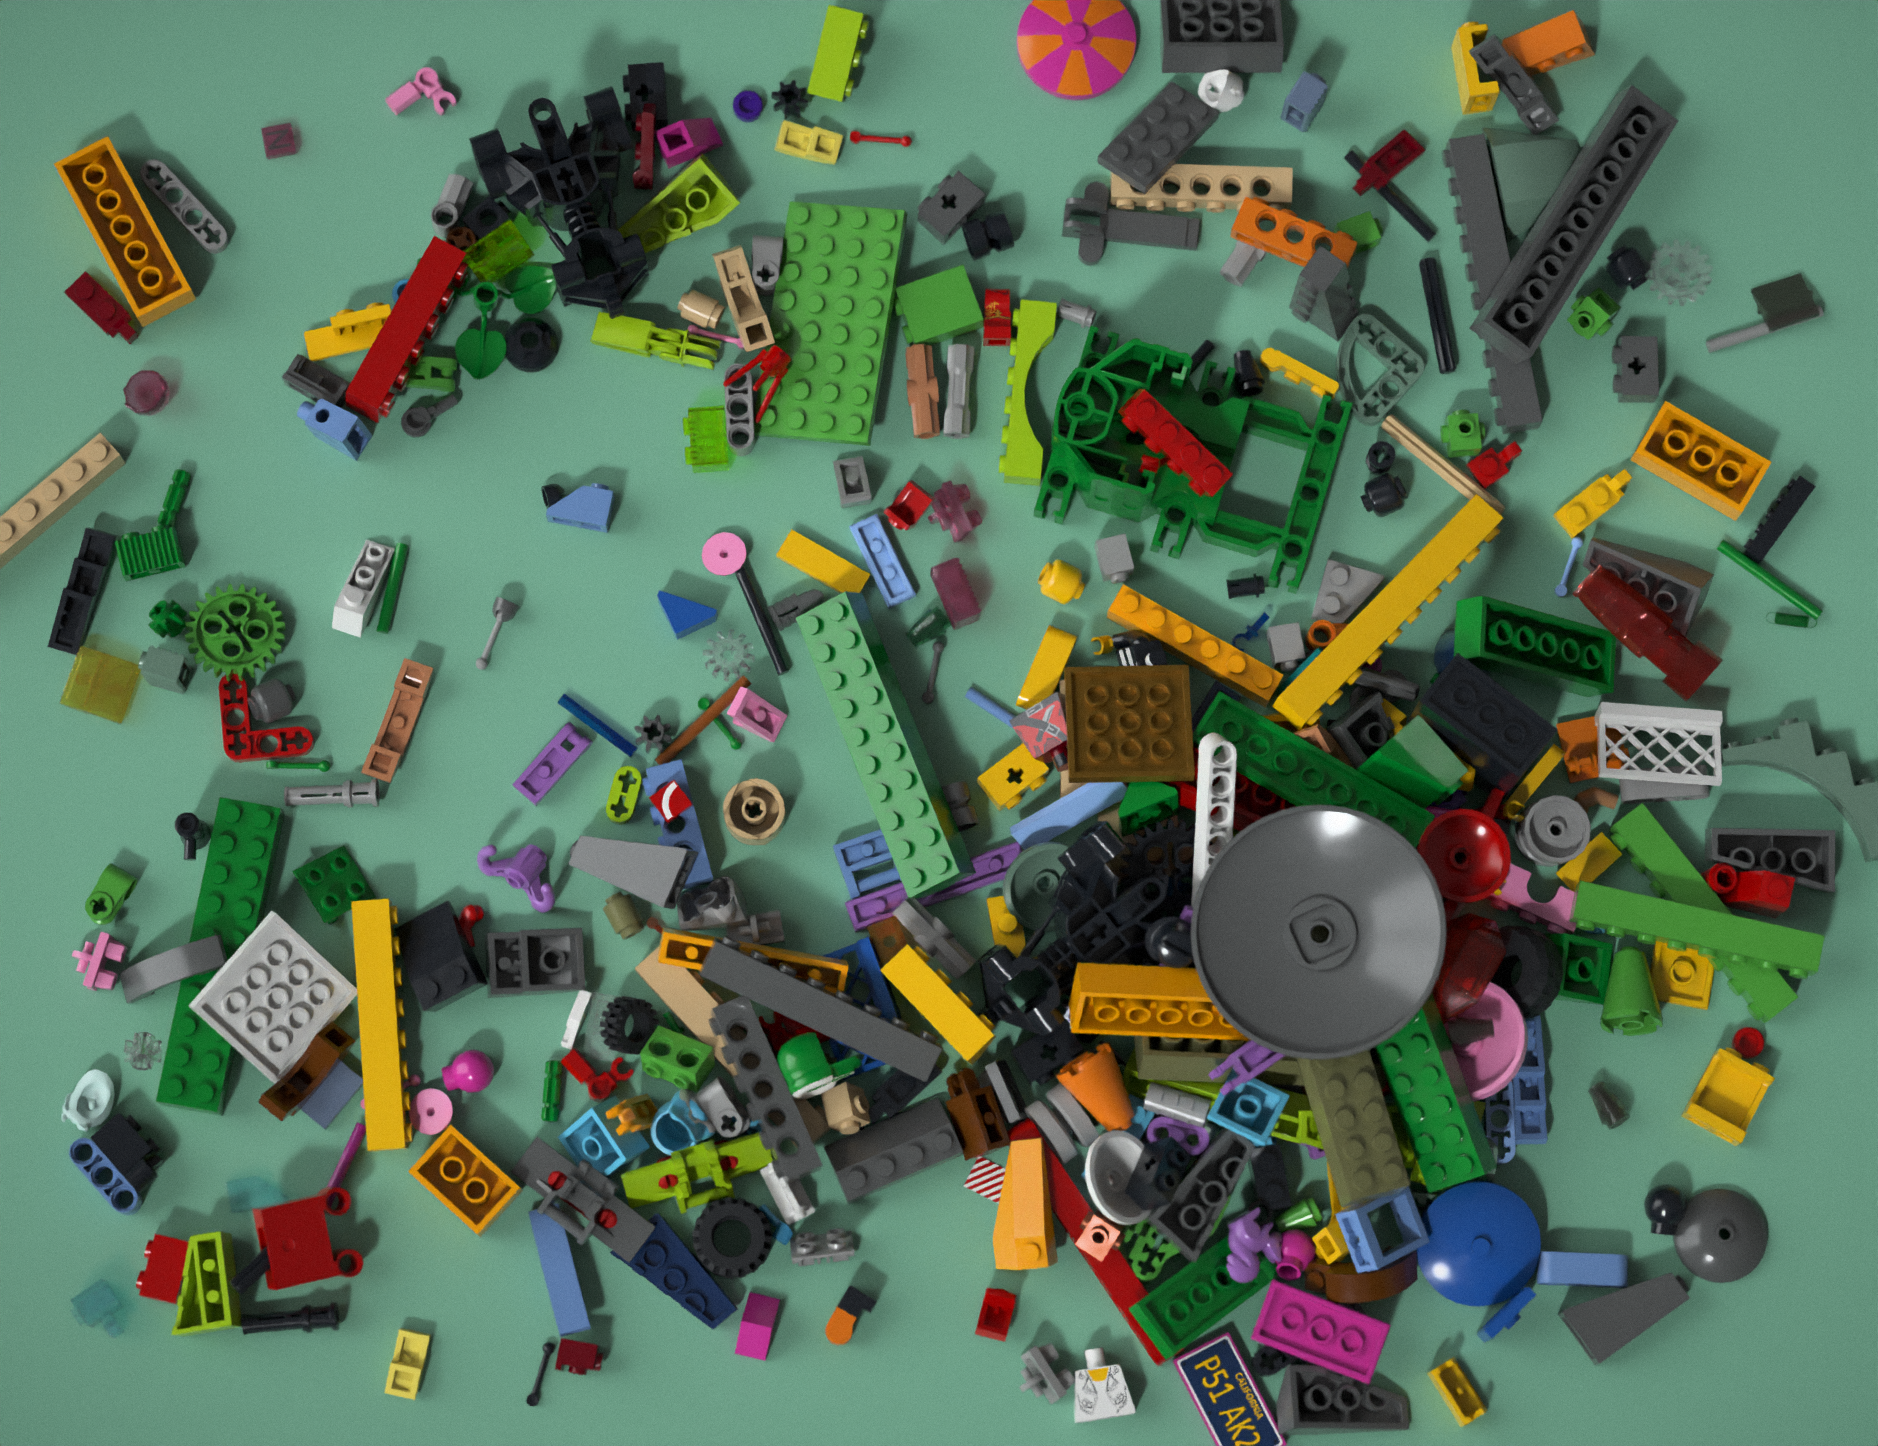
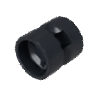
M1002 210L986 215L984 221L976 218L961 225L966 245L974 261L990 256L993 249L1001 252L1014 247L1012 233Z

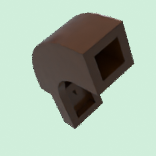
M334 1022L329 1023L315 1035L304 1054L289 1072L262 1094L258 1103L281 1122L289 1115L294 1116L336 1066L344 1060L356 1041Z
M1387 1246V1247L1382 1251V1254L1385 1253V1252H1387L1388 1250L1394 1248V1247H1392V1246ZM1412 1251L1378 1270L1357 1273L1354 1263L1335 1261L1328 1265L1325 1259L1314 1258L1304 1270L1305 1290L1327 1294L1328 1301L1341 1303L1369 1302L1391 1297L1404 1291L1418 1279L1416 1251Z

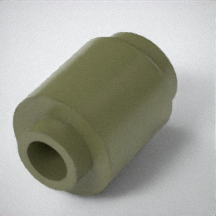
M618 892L605 900L607 905L603 908V911L616 935L620 934L622 939L625 940L645 929L642 924L644 919L630 894L623 896L622 892Z

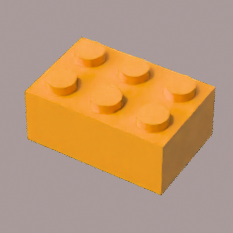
M452 1125L445 1130L408 1171L479 1237L490 1228L523 1191Z

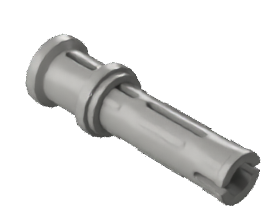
M372 779L371 782L353 783L352 780H346L342 785L285 787L284 801L286 806L343 803L348 808H352L354 804H372L374 807H378L380 804V786L378 779ZM357 792H368V794L357 795ZM336 793H342V796H337ZM304 794H328V796L304 797Z

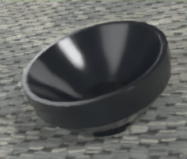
M528 317L516 321L509 327L504 337L506 342L505 356L508 362L523 372L534 373L546 369L553 363L558 353L559 343L554 329L548 323L538 318ZM526 333H534L538 336L539 342L534 348L527 349L521 345L522 336Z

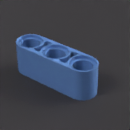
M87 1138L75 1140L70 1146L69 1156L98 1192L117 1212L124 1215H133L138 1212L143 1202L141 1194L133 1188L95 1142ZM89 1145L93 1149L92 1157L82 1162L78 1157L79 1150ZM104 1169H111L113 1172L112 1181L106 1185H101L98 1178L100 1172ZM125 1192H131L134 1198L133 1203L128 1208H121L119 1205L120 1196Z
M1543 1251L1540 1252L1537 1263V1284L1627 1288L1628 1255Z

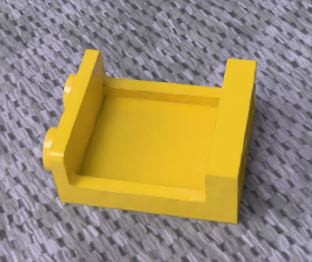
M1467 22L1458 27L1451 46L1463 115L1492 111L1499 95L1498 81L1479 82L1476 61L1469 53L1470 49L1485 40L1488 33V25H1479V22Z
M1726 1047L1725 1050L1719 1048L1714 1052L1681 1117L1737 1146L1742 1143L1751 1119L1775 1078L1769 1075L1770 1070L1756 1062H1753L1751 1065L1741 1059L1742 1054Z

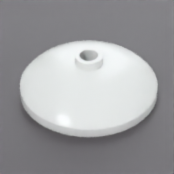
M1110 1131L1095 1139L1087 1154L1085 1177L1089 1193L1099 1210L1116 1223L1131 1225L1146 1219L1153 1209L1144 1212L1124 1192L1145 1147L1136 1137L1124 1131Z

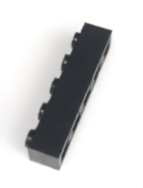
M1801 476L1797 480L1792 479L1786 487L1789 489L1787 494L1784 495L1782 493L1776 501L1779 504L1775 510L1771 508L1765 516L1768 519L1764 525L1760 523L1755 530L1756 537L1754 539L1750 538L1744 545L1746 550L1743 554L1757 564H1760L1816 486Z

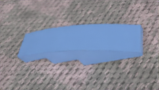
M1538 1015L1534 1018L1525 1019L1528 1031L1527 1051L1519 1071L1511 1080L1514 1099L1515 1145L1546 1144L1548 1139L1545 1116V1062L1541 1017Z
M538 1209L529 1211L528 1214L560 1337L591 1329L566 1230L546 1214L541 1215L538 1213Z

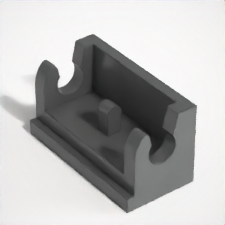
M297 354L282 376L286 386L316 403L319 399H324L341 408L346 401V390L350 382L308 360L303 355Z

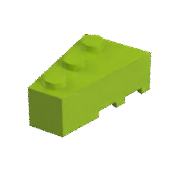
M828 5L807 93L840 102H845L846 97H851L855 83L851 76L854 67L858 68L862 50H859L862 38L865 39L869 27V21H867L868 14Z

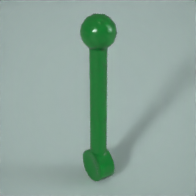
M707 698L699 699V709L706 711L710 707V702ZM719 717L715 718L713 721L728 738L731 748L734 750L740 749L742 741L731 734Z
M322 760L320 763L267 761L266 768L320 769L322 772H327L330 770L331 764L327 760Z

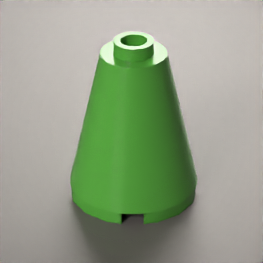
M1634 946L1623 947L1614 955L1600 1018L1601 1028L1608 1033L1614 1034V1029H1621L1625 1036L1645 1035L1656 1032L1657 1025L1663 1026V1017L1646 955Z

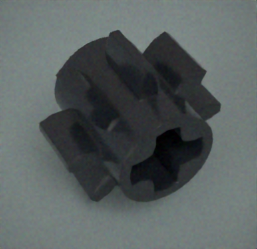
M796 80L787 85L779 82V92H772V99L778 101L773 105L774 112L781 110L784 113V119L793 114L799 118L800 108L808 107V100L802 98L807 94L806 88L799 89L796 86ZM789 96L795 97V99H792L791 103L785 102V100H788Z

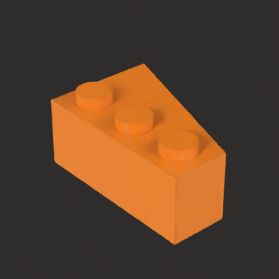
M1574 10L1502 40L1531 76L1595 55L1584 23Z

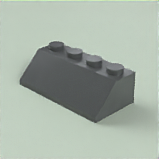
M938 1098L824 1146V1150L848 1204L963 1155V1150L951 1122Z

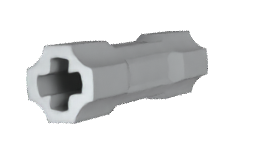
M967 344L948 345L947 371L949 374L948 406L944 412L943 436L953 439L970 437L971 413L968 405L970 376L974 365V347Z

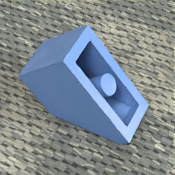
M592 483L591 487L583 485L549 507L546 512L548 522L608 533L615 500L614 492L603 484Z

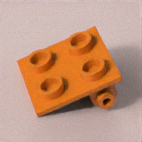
M1595 716L1556 724L1561 749L1566 753L1563 757L1569 783L1599 778L1598 739ZM1605 728L1606 736L1614 744L1622 739L1621 733L1616 728ZM1622 744L1619 749L1630 758L1628 748H1624ZM1614 753L1606 758V768L1620 769L1625 765Z

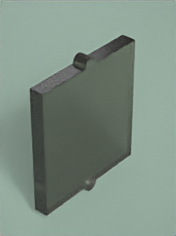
M1801 273L1751 289V294L1758 307L1757 313L1762 315L1769 332L1818 317L1820 314L1812 298L1813 292L1808 290Z

